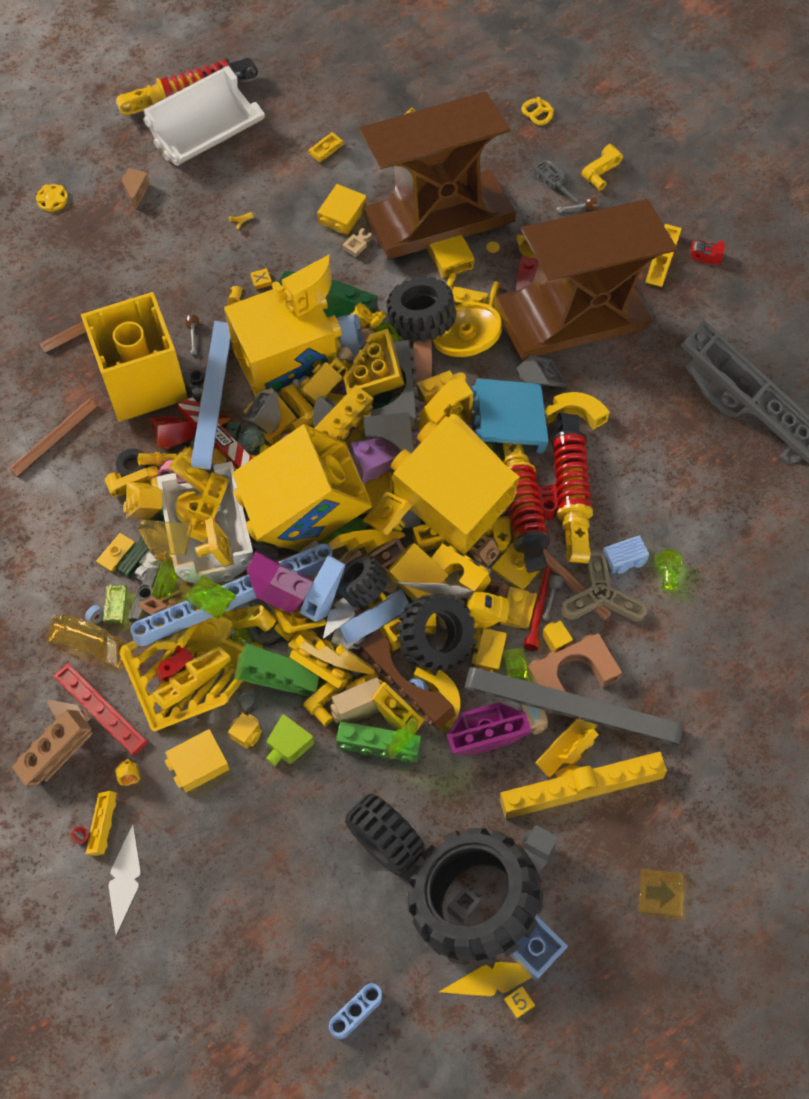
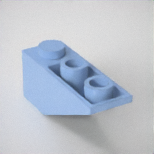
M327 556L305 596L300 611L301 614L315 622L328 616L345 568L344 563L331 556Z

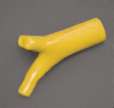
M250 212L237 217L229 216L230 222H238L237 229L239 230L245 221L254 219V216Z

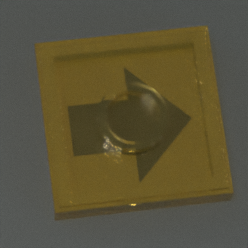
M641 869L638 913L681 918L683 912L684 874Z

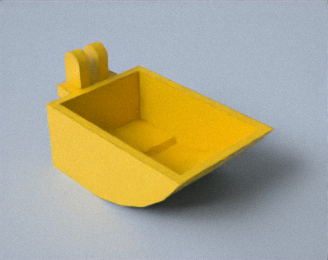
M330 254L282 279L283 286L279 282L272 283L273 293L278 298V301L282 302L285 300L287 310L293 312L296 317L315 308L328 294L332 279Z

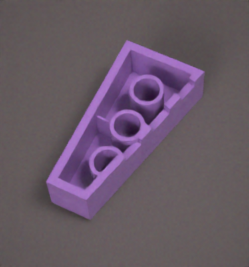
M420 429L412 432V436L416 437V447H413V451L421 444L417 440ZM379 438L353 442L349 448L363 485L372 478L373 480L379 478L381 474L387 471H394L390 466L400 453L394 445Z

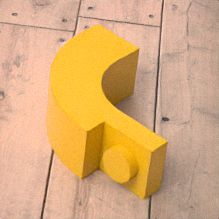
M579 392L557 395L554 397L553 406L549 405L544 409L546 425L555 421L559 412L578 414L579 417L588 423L592 430L606 423L610 413L598 399Z
M417 667L414 672V679L424 681L428 689L440 692L454 706L456 716L440 728L448 733L460 714V696L457 687L444 672L439 670L436 676H434L431 671L422 670Z

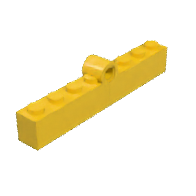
M661 752L594 769L591 766H584L572 771V774L501 792L500 803L505 819L660 780L664 778L667 769Z

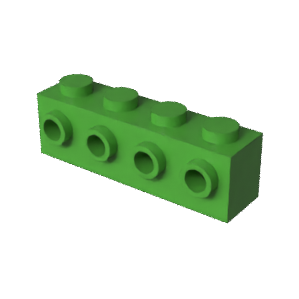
M340 721L336 743L338 749L346 752L354 751L364 755H376L385 759L393 758L407 763H417L421 736Z

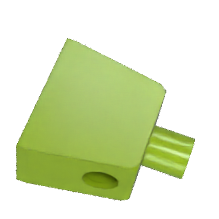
M283 714L267 739V746L271 750V753L266 757L267 762L274 767L281 759L288 764L293 763L315 743L314 737Z

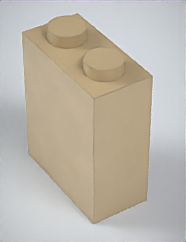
M377 678L332 697L333 704L330 707L336 724L340 723V721L354 724L380 712L372 700V697L381 686Z

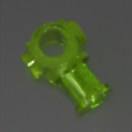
M665 549L664 551H659L658 555H654V567H657L663 579L661 589L666 591L678 589L679 585L676 582V574H678V567H682L683 563L682 555H679V552L672 549ZM664 559H669L671 563L666 562Z

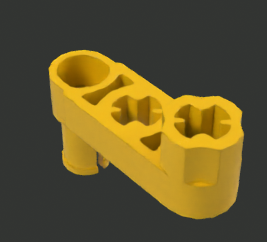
M608 144L602 150V157L590 163L581 172V175L599 191L606 186V182L600 175L618 165L623 159V154L611 144Z
M293 383L281 389L283 399L300 417L290 423L292 431L303 424L310 427L313 426L314 410L299 392L300 389L294 386Z
M151 466L121 477L120 473L114 472L105 478V483L111 496L119 497L126 494V482L150 483L154 487H158L157 473L159 470L156 466Z
M262 605L228 610L221 613L235 620L232 629L259 626L263 631H268L276 623L275 617Z
M332 666V668L340 669L345 673V676L349 678L347 683L353 680V676L346 669ZM327 682L309 697L303 706L326 727L334 720V717L326 711L323 705L342 691L344 686L338 689Z

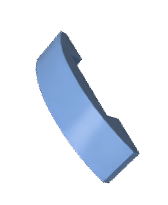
M402 588L388 595L387 599L357 617H352L338 627L345 643L349 644L368 635L404 612V608L409 602Z

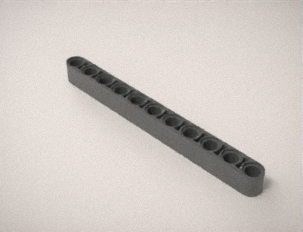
M474 667L469 668L465 688L468 690L667 744L680 745L683 730L682 723Z

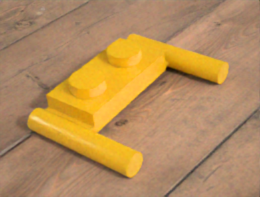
M449 274L447 285L453 291L455 305L478 302L494 308L493 304L500 287L499 282L493 283L490 296H488V293L455 286L453 288L456 274Z

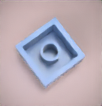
M536 915L535 919L538 924L530 938L523 936L517 942L520 948L510 955L535 981L568 947Z

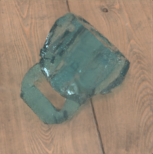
M253 424L244 427L243 431L238 434L237 442L248 453H251L256 447L265 444L264 434Z

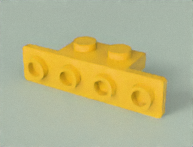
M575 719L536 761V765L547 777H551L563 763H576L582 757V752L595 743L594 739L598 736V733L594 729L598 725Z

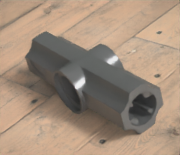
M156 567L147 569L141 586L136 590L137 597L128 617L129 622L135 623L148 617L149 613L138 607L139 603L151 597L156 598L165 575L164 571ZM150 594L148 598H143L144 595Z

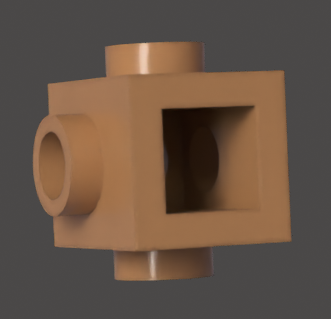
M482 535L469 550L472 554L471 558L480 564L483 563L489 566L500 553L495 546L497 543L492 538Z

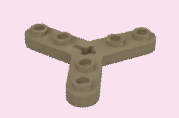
M591 551L590 560L586 564L590 588L564 601L561 607L562 615L567 619L574 620L603 605L632 621L643 620L647 614L646 606L642 602L612 588L605 555L600 551ZM598 592H600V593L604 592V593H605L604 595L600 594V595H598L597 597H595Z

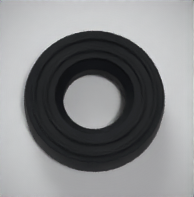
M131 448L124 450L118 455L115 466L121 477L150 466L139 465L135 470H128L125 467L129 460H138V454L144 453L142 450Z

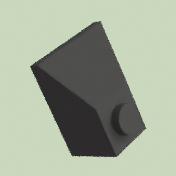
M530 354L516 368L520 374V379L525 383H536L543 386L565 389L568 387L552 359Z
M262 389L242 420L266 434L274 433L278 429L279 421L281 420L277 393L274 390Z

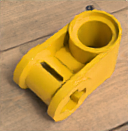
M500 516L492 524V539L497 543L495 546L500 553H505L510 547L511 531L509 516Z

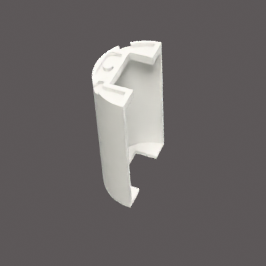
M227 66L146 108L143 120L155 138L153 140L155 146L163 151L164 158L167 161L170 160L175 165H180L264 119L265 113L256 101L252 104L247 101L237 88L236 75Z
M232 462L213 465L216 474L229 479L214 518L229 538L233 565L225 567L212 554L202 558L197 556L195 547L205 543L187 536L189 528L175 514V504L180 495L186 492H197L196 495L202 496V493L189 483L178 484L176 473L157 477L158 487L162 489V508L174 569L179 577L188 582L209 586L213 583L231 581L233 577L239 575L248 567L253 558V550L246 527L243 507L234 496V489L237 488V485L232 475L234 472Z

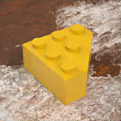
M388 329L369 335L366 345L355 357L354 364L343 376L347 394L355 385L370 396L405 386L393 338Z
M463 377L450 380L420 411L421 423H417L418 430L420 429L421 431L430 421L438 425L446 416L449 417L452 414L459 416L464 422L472 423L473 392Z

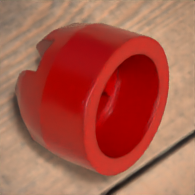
M75 827L71 832V839L74 843H84L88 838V831L85 827ZM75 831L84 836L83 840L74 835Z

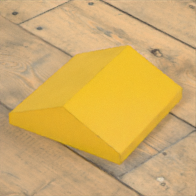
M274 608L273 611L281 631L288 633L325 626L327 623L324 618L315 622L300 613L301 608L292 613H288L280 608Z

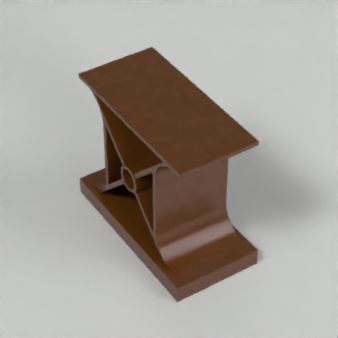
M487 91L359 127V131L380 170L394 166L396 185L392 195L387 200L364 206L365 218L387 260L430 248L429 244L459 235L466 237L516 222V211L492 171L481 172L480 156L486 144L496 136L510 132L509 126Z
M648 199L521 227V231L539 263L535 277L525 289L497 295L493 305L499 313L522 360L526 359L530 354L540 356L649 328L652 318L636 292L635 284L640 272L650 261L660 255L675 252L678 248Z

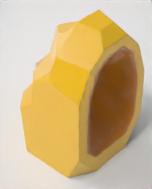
M129 759L122 761L115 769L120 785L135 784L141 779L138 765Z

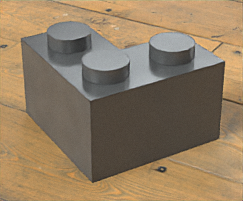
M535 825L533 830L528 829L522 846L531 858L540 876L556 847L558 837Z

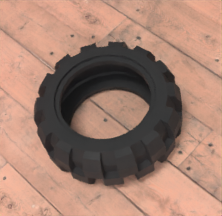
M468 828V833L461 835L459 831H454L443 836V843L437 847L432 844L422 854L421 857L424 859L421 867L415 865L409 884L413 887V890L408 892L407 899L408 911L413 916V925L420 936L438 955H444L449 961L468 965L470 961H475L480 966L495 963V956L504 953L506 957L510 956L520 948L517 942L523 936L530 938L538 924L535 919L536 913L540 914L542 911L544 895L540 889L542 881L534 863L522 846L517 845L512 837L500 831H493L490 834L487 828ZM488 866L500 869L508 874L509 890L506 900L501 909L492 918L479 925L469 927L456 926L444 920L443 900L445 893L453 880L461 873L471 868Z

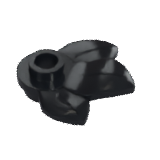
M193 370L190 373L181 372L187 396L193 395L197 399L201 397L205 374L200 370Z

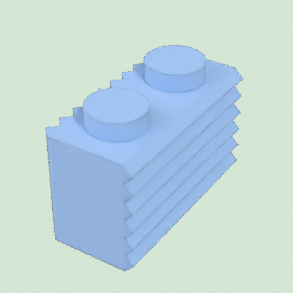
M640 535L604 547L603 550L607 565L612 574L617 572L618 574L624 573L633 566L641 567L647 562L649 552L644 542H642Z

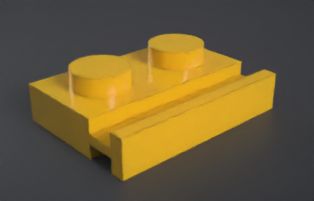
M510 587L507 596L509 615L505 623L501 622V624L519 629L524 628L528 631L537 593L533 594L526 590Z
M197 624L156 641L157 650H172L177 645H181V648L185 647Z

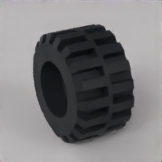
M360 555L345 565L337 591L353 607L367 606L385 590L388 584L387 580L389 579L388 572L372 555Z

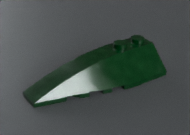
M284 271L283 275L278 281L279 284L283 286L282 279L294 274L295 272ZM331 279V287L325 297L328 309L323 310L327 318L333 315L336 318L350 315L355 311V307L359 303L365 305L372 314L376 313L378 310V296Z

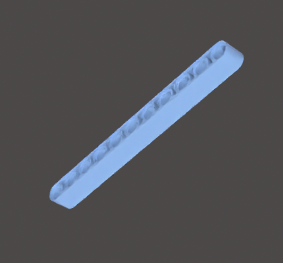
M214 321L191 467L211 469L230 345L227 322Z
M320 544L279 561V563L308 577L320 571L327 558L321 556L332 557V549L327 544ZM249 575L136 621L131 626L134 643L138 646H146L257 599L253 588H250L252 584Z

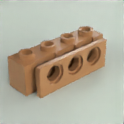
M65 710L58 715V719L44 730V734L31 744L28 751L18 757L17 762L12 768L25 786H38L42 780L48 781L93 734L91 727L79 711Z

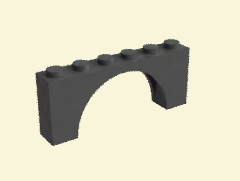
M409 340L394 342L406 387L394 402L382 408L370 410L371 416L409 412L410 417L414 418V428H411V432L418 431L417 423H421L420 412H416L420 408L418 398L415 399L418 396L417 385L414 386L417 383L416 372L413 373V371H416L415 360H411V358H414V348L410 347Z
M409 412L364 417L366 438H379L391 443L400 452L404 449L410 453L413 452V447H416V437L412 436L411 428H414V418L410 417ZM410 510L401 518L405 522L404 528H414L424 522Z

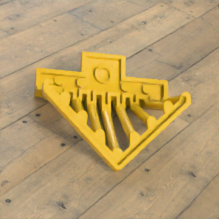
M219 614L197 624L185 645L186 649L192 653L194 659L220 646L231 657V660L216 675L201 686L197 694L189 702L188 709L183 710L193 693L179 701L173 707L168 717L166 716L172 706L165 710L161 709L157 713L154 707L156 701L153 699V694L149 695L146 686L156 675L159 663L163 660H169L174 656L175 648L167 650L144 676H141L139 666L158 651L156 645L153 644L135 658L132 650L140 646L136 645L134 641L121 647V658L152 731L160 730L228 703L231 695L243 682L234 679L228 688L216 698L230 678L236 673L238 659L244 648V645L229 639L235 620ZM225 669L224 675L220 678V680L213 687V689L206 695V693L213 685L217 677L220 675L222 670ZM161 681L153 693L169 685L170 682ZM206 695L205 702L199 704V703L201 702V700L204 698V696Z

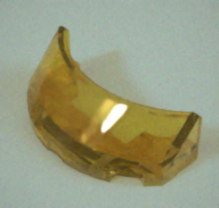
M54 614L50 619L47 643L78 649L104 661L114 668H118L122 660L120 650L125 645L122 639L109 634L106 629L74 616L63 614L61 617Z

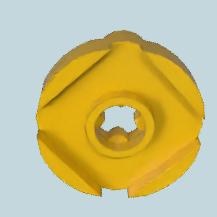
M197 492L183 493L178 497L175 504L177 518L188 528L196 512L191 510V507L197 509L202 497L196 495Z

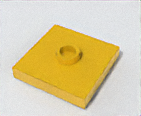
M513 544L491 569V571L512 586L522 590L540 572H527L524 563V553L516 551Z

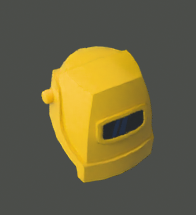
M472 593L468 597L465 606H468L471 611L469 613L470 617H474V628L483 629L498 622L505 623L509 615L508 599L490 593Z

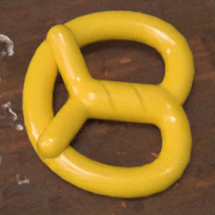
M540 97L526 101L521 108L522 113L538 126H543L550 122L554 114L552 106ZM538 104V108L530 113L526 110L529 105ZM542 112H549L546 119L542 121L536 119Z

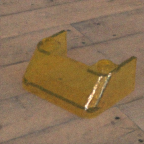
M140 520L138 530L150 553L155 559L161 561L175 572L172 555L186 556L193 525Z

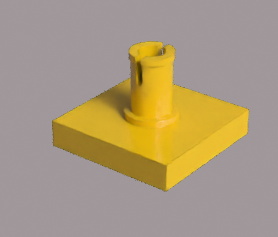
M386 492L363 521L368 526L385 535H388L393 528L396 532H400L403 529L399 525L403 528L405 527V522L401 518L412 505L408 501L390 492Z
M213 518L205 520L208 543L195 547L197 556L202 558L212 554L223 567L233 565L228 536Z

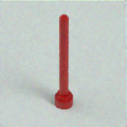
M548 565L547 569L543 571L530 634L525 637L523 647L530 651H537L540 645L537 635L548 589V580L552 570Z

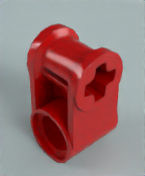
M552 484V486L538 485L537 491L540 494L539 499L543 509L542 516L547 521L553 520L557 513L556 484Z

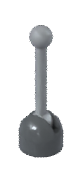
M550 575L548 585L552 591L546 611L542 615L544 621L550 618L549 612L555 591L560 590L564 585L565 579L558 575Z

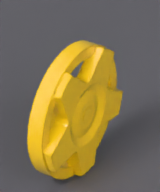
M56 184L42 186L36 195V202L39 208L46 212L58 211L68 201V194L65 188Z

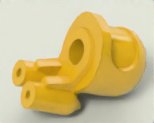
M361 303L350 314L358 315L361 328H365L369 324L370 329L376 328L386 316L384 311L372 314Z

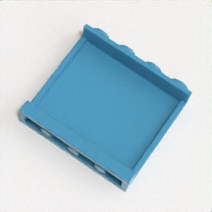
M477 379L475 385L471 387L474 397L472 410L475 411L474 426L477 427L475 434L483 442L535 445L536 453H544L548 444L541 384Z

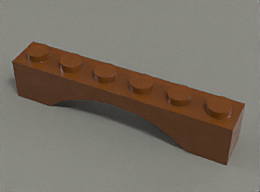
M378 630L359 643L362 658L366 662L370 661L373 664V669L379 675L382 673L385 676L384 679L390 687L395 686L398 689L397 693L403 700L407 699L410 702L411 708L416 713L420 712L423 715L422 718L428 726L433 725L439 730L456 716L454 706L440 692L418 688L400 675L393 663V650L390 642Z

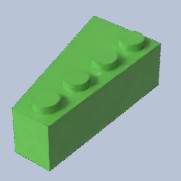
M246 643L239 656L234 679L311 697L317 690L319 676L293 659Z

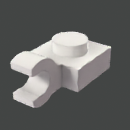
M149 548L139 561L140 566L135 571V574H137L136 578L143 582L147 569L151 567L160 569L167 560L166 556Z

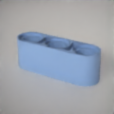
M357 314L340 316L337 320L342 332L340 337L342 348L347 346L355 359L359 351L365 346L359 317Z
M376 984L366 985L330 1020L329 1030L334 1038L344 1039L379 1006L382 1001V993L379 986ZM372 990L378 993L377 999L369 1001L366 998V994ZM354 1006L362 1009V1013L357 1017L350 1015V1010ZM337 1022H343L346 1025L345 1030L341 1033L333 1030Z

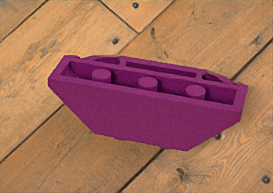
M255 552L246 568L255 596L288 613L302 608L305 596L314 582V579L258 552Z
M498 702L460 713L447 733V738L453 755L473 756L511 745L530 734L532 730L525 712Z

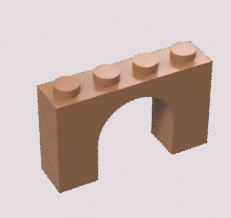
M599 633L593 636L589 634L576 644L572 642L559 652L553 651L542 660L536 659L532 661L527 670L532 683L564 692L566 691L558 679L557 671L568 662H581L587 665L602 688L619 681L622 675V671Z

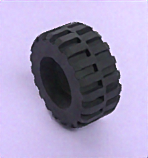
M421 276V278L414 277L409 281L405 280L401 285L398 284L387 298L386 307L391 328L399 337L402 336L405 340L411 339L412 342H417V340L426 342L428 339L434 340L437 336L444 335L445 331H449L456 320L453 291L445 282L434 277L427 278L426 276Z
M444 593L425 595L412 600V604H407L404 608L406 613H401L399 617L401 624H397V631L400 633V636H397V640L402 644L400 647L401 652L407 654L406 659L409 662H414V666L429 671L453 669L458 664H462L466 660L465 656H470L472 652L470 648L475 645L476 639H473L474 634H476V628L473 627L475 620L474 617H470L469 613L471 611L468 606L463 607V601L455 599L453 595H445ZM434 613L444 620L448 630L447 641L439 651H436L429 645L425 635L426 623Z
M375 794L365 795L345 817L346 826L364 849L379 861L381 865L396 875L404 874L424 853L425 845L415 829L389 803Z

